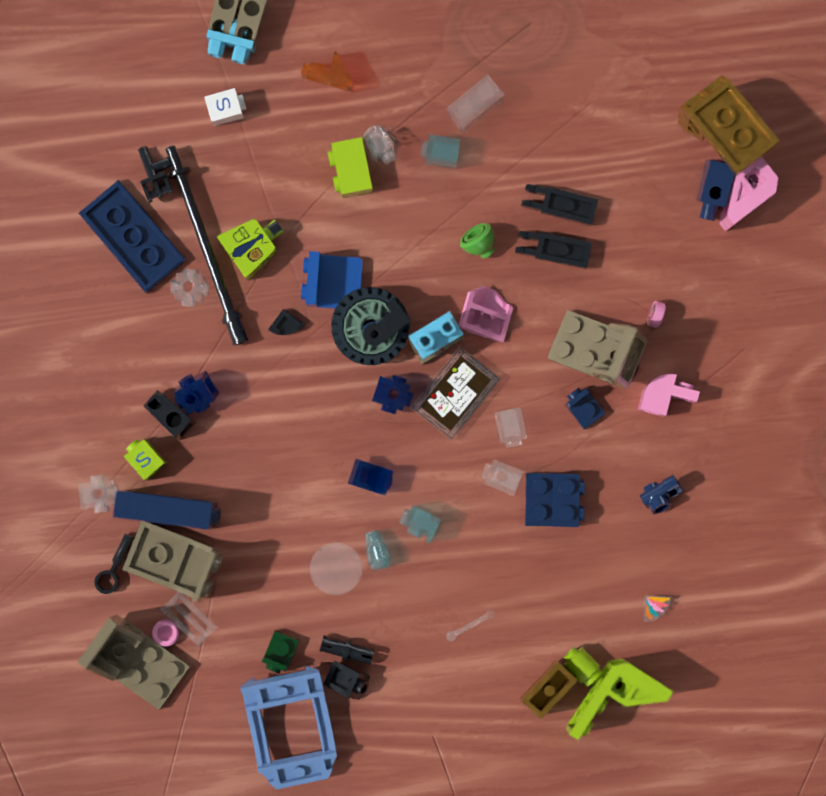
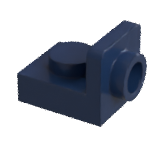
M577 388L567 396L569 402L565 406L583 430L605 414L590 394L588 388L583 391Z

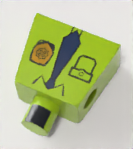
M252 219L218 235L217 238L244 277L249 280L277 253V249L271 241L284 232L276 220L262 228L256 219Z

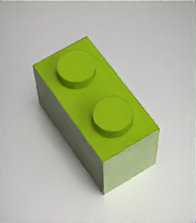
M362 137L331 143L332 151L327 152L330 167L336 166L338 176L333 177L335 192L341 191L342 198L372 193V184Z

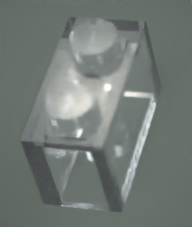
M486 75L447 107V114L461 132L464 133L500 104L505 94L491 77Z

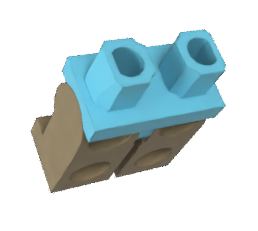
M215 0L206 36L209 41L208 55L222 59L225 46L234 48L231 60L235 63L246 65L250 53L255 52L263 19L269 6L268 0Z
M449 311L410 335L408 343L423 365L442 353L441 348L445 351L465 338Z

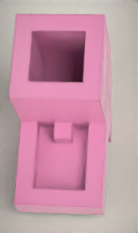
M664 374L654 378L645 386L638 410L663 417L667 415L671 397L695 403L698 401L700 392L693 390L694 385L679 382L678 386L674 384L677 375Z

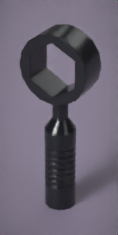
M126 533L124 534L112 559L113 565L111 569L101 571L95 577V587L100 593L110 594L118 588L120 582L115 570L117 566L122 564L134 537ZM103 574H111L115 580L111 590H103L99 584Z

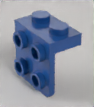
M309 251V258L304 257L303 273H308L307 284H302L301 299L306 300V306L335 309L340 300L347 294L360 289L362 260L358 257L321 255L320 252Z

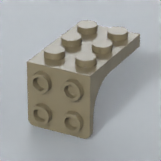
M141 521L123 570L181 592L193 598V601L199 602L210 595L214 584L210 579L212 574L218 573L221 567L223 557H220V553L222 550L152 523Z

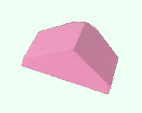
M481 286L467 293L458 325L472 334L504 342L513 307L507 304L496 290Z

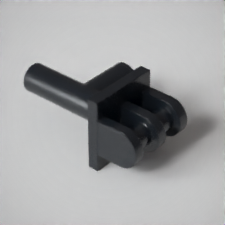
M143 146L139 148L138 152L148 178L141 180L140 183L148 202H153L152 199L156 197L161 199L167 193L170 195L174 194L166 173H157L172 167L169 158L166 157L153 162L148 147Z

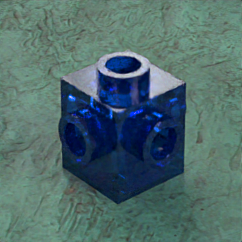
M207 371L194 377L192 374L185 376L178 382L179 386L174 392L177 405L184 409L187 415L194 411L197 414L205 411L219 394Z
M392 375L391 379L380 376L372 402L382 405V411L396 415L397 410L402 412L404 407L409 408L414 393L409 392L410 385L406 384L407 379ZM393 390L399 393L396 399L389 397V393Z

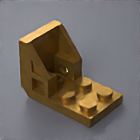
M723 75L679 108L677 122L682 129L701 141L706 138L736 176L780 143V140L733 83Z

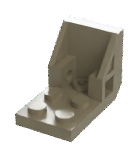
M567 310L547 359L615 386L628 389L648 339L636 328L613 323L606 325Z
M118 615L108 618L77 662L85 669L106 679L119 681L158 710L161 709L191 666Z

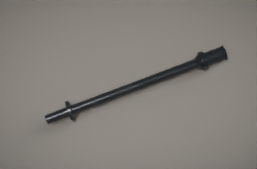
M175 145L167 147L165 150L173 172L169 173L168 177L169 179L177 180L224 310L223 319H221L222 323L227 326L233 346L245 343L249 339L241 322L242 314L241 312L238 313L233 307L186 177L191 169L190 167L183 168Z

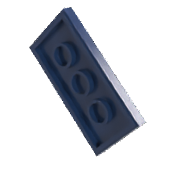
M119 180L79 212V215L146 294L186 261L184 256Z

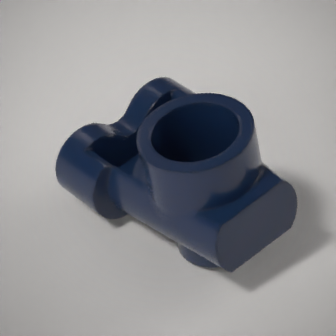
M671 475L659 484L653 482L645 486L643 489L644 493L640 495V498L644 505L651 509L653 514H659L671 507L672 504L669 498L681 494L684 490L675 476Z

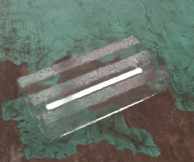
M177 592L161 609L198 647L217 628L181 592ZM178 599L209 627L207 631L176 602ZM171 606L202 634L200 638L169 610Z

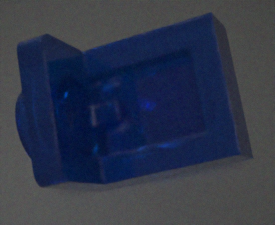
M355 459L347 484L385 496L393 482V470Z

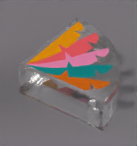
M644 595L643 621H654L663 616L671 604L672 597Z

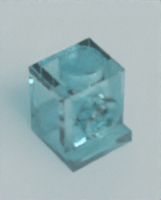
M412 506L411 510L405 508L399 523L408 527L407 533L420 539L422 534L427 536L425 541L431 543L441 519Z

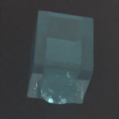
M429 134L428 141H423L421 157H425V164L456 169L460 139Z

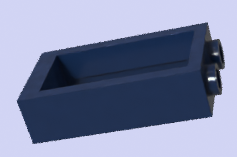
M116 490L113 517L207 530L214 529V525L220 522L221 509L217 508L216 502Z

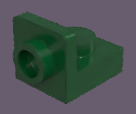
M275 630L262 659V662L266 664L265 668L280 674L281 670L286 672L299 640Z

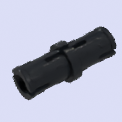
M323 635L319 652L341 656L342 660L345 661L352 659L371 665L374 648L353 644L352 640L347 639L345 642Z

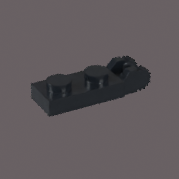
M526 184L525 191L531 194L544 195L545 197L543 204L531 200H522V207L541 211V214L588 226L592 225L598 199L551 187L544 188Z
M519 231L518 237L523 240L538 241L537 250L523 246L516 247L515 253L535 257L537 260L587 269L592 242L542 232L537 234Z

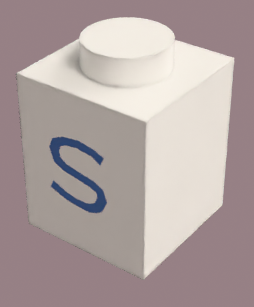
M235 88L205 96L213 126L244 118L242 110L247 109L242 94L237 95Z

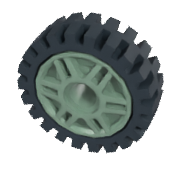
M364 287L350 292L340 300L333 312L331 332L337 348L344 356L358 364L380 365L390 361L399 354L408 339L410 322L378 346L367 344L362 337L365 321L368 319L377 321L386 314L389 309L385 304L393 298L408 316L404 305L396 296L381 288Z

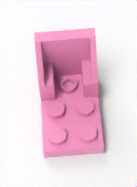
M763 157L734 177L727 205L722 208L719 222L725 231L776 193L778 177Z

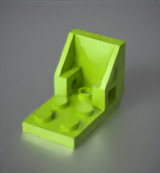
M623 658L608 661L602 669V674L595 680L565 729L569 735L579 740L581 735L586 737L593 726L591 722L595 713L600 714L608 702L605 699L607 695L624 706L668 701L673 691ZM622 681V686L616 689L615 687L618 682Z

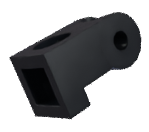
M394 298L385 304L389 309L386 314L377 321L368 322L364 325L362 337L367 344L372 346L382 344L411 321Z
M159 390L143 405L179 440L196 423Z

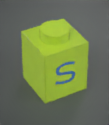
M136 439L126 448L128 453L124 456L125 459L143 480L148 481L168 464L146 439H143L141 442L139 439Z

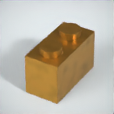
M555 660L520 699L542 719L578 680L561 663Z

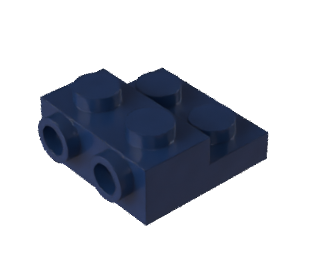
M526 473L525 526L579 527V522H584V506H579V495L585 494V480H580V474Z

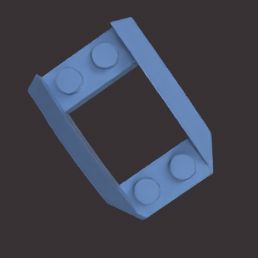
M306 666L304 671L256 681L252 677L241 685L240 689L243 694L252 735L258 773L264 775L276 790L329 779L337 752L319 670ZM312 699L322 751L272 761L262 709Z

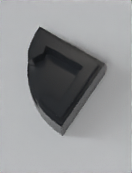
M283 309L268 331L286 336L298 332L305 324Z

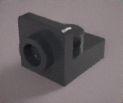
M333 661L323 685L348 698L360 700L368 690L370 676L366 673L358 672L339 661Z

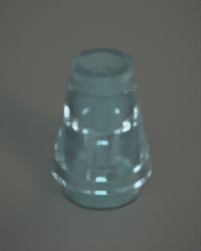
M380 530L366 533L367 564L371 566L372 571L392 566L391 559L393 557Z

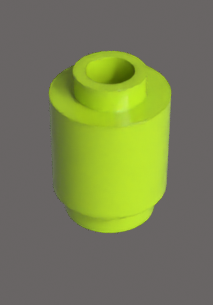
M573 647L563 657L566 660L563 664L565 668L580 683H584L587 687L602 674V671L599 669L600 665L583 647L579 649Z

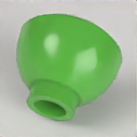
M481 223L469 229L462 236L460 247L469 254L480 255L481 258L489 257L495 250L493 247L494 232L491 225Z

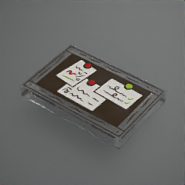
M459 346L411 409L452 441L501 378Z

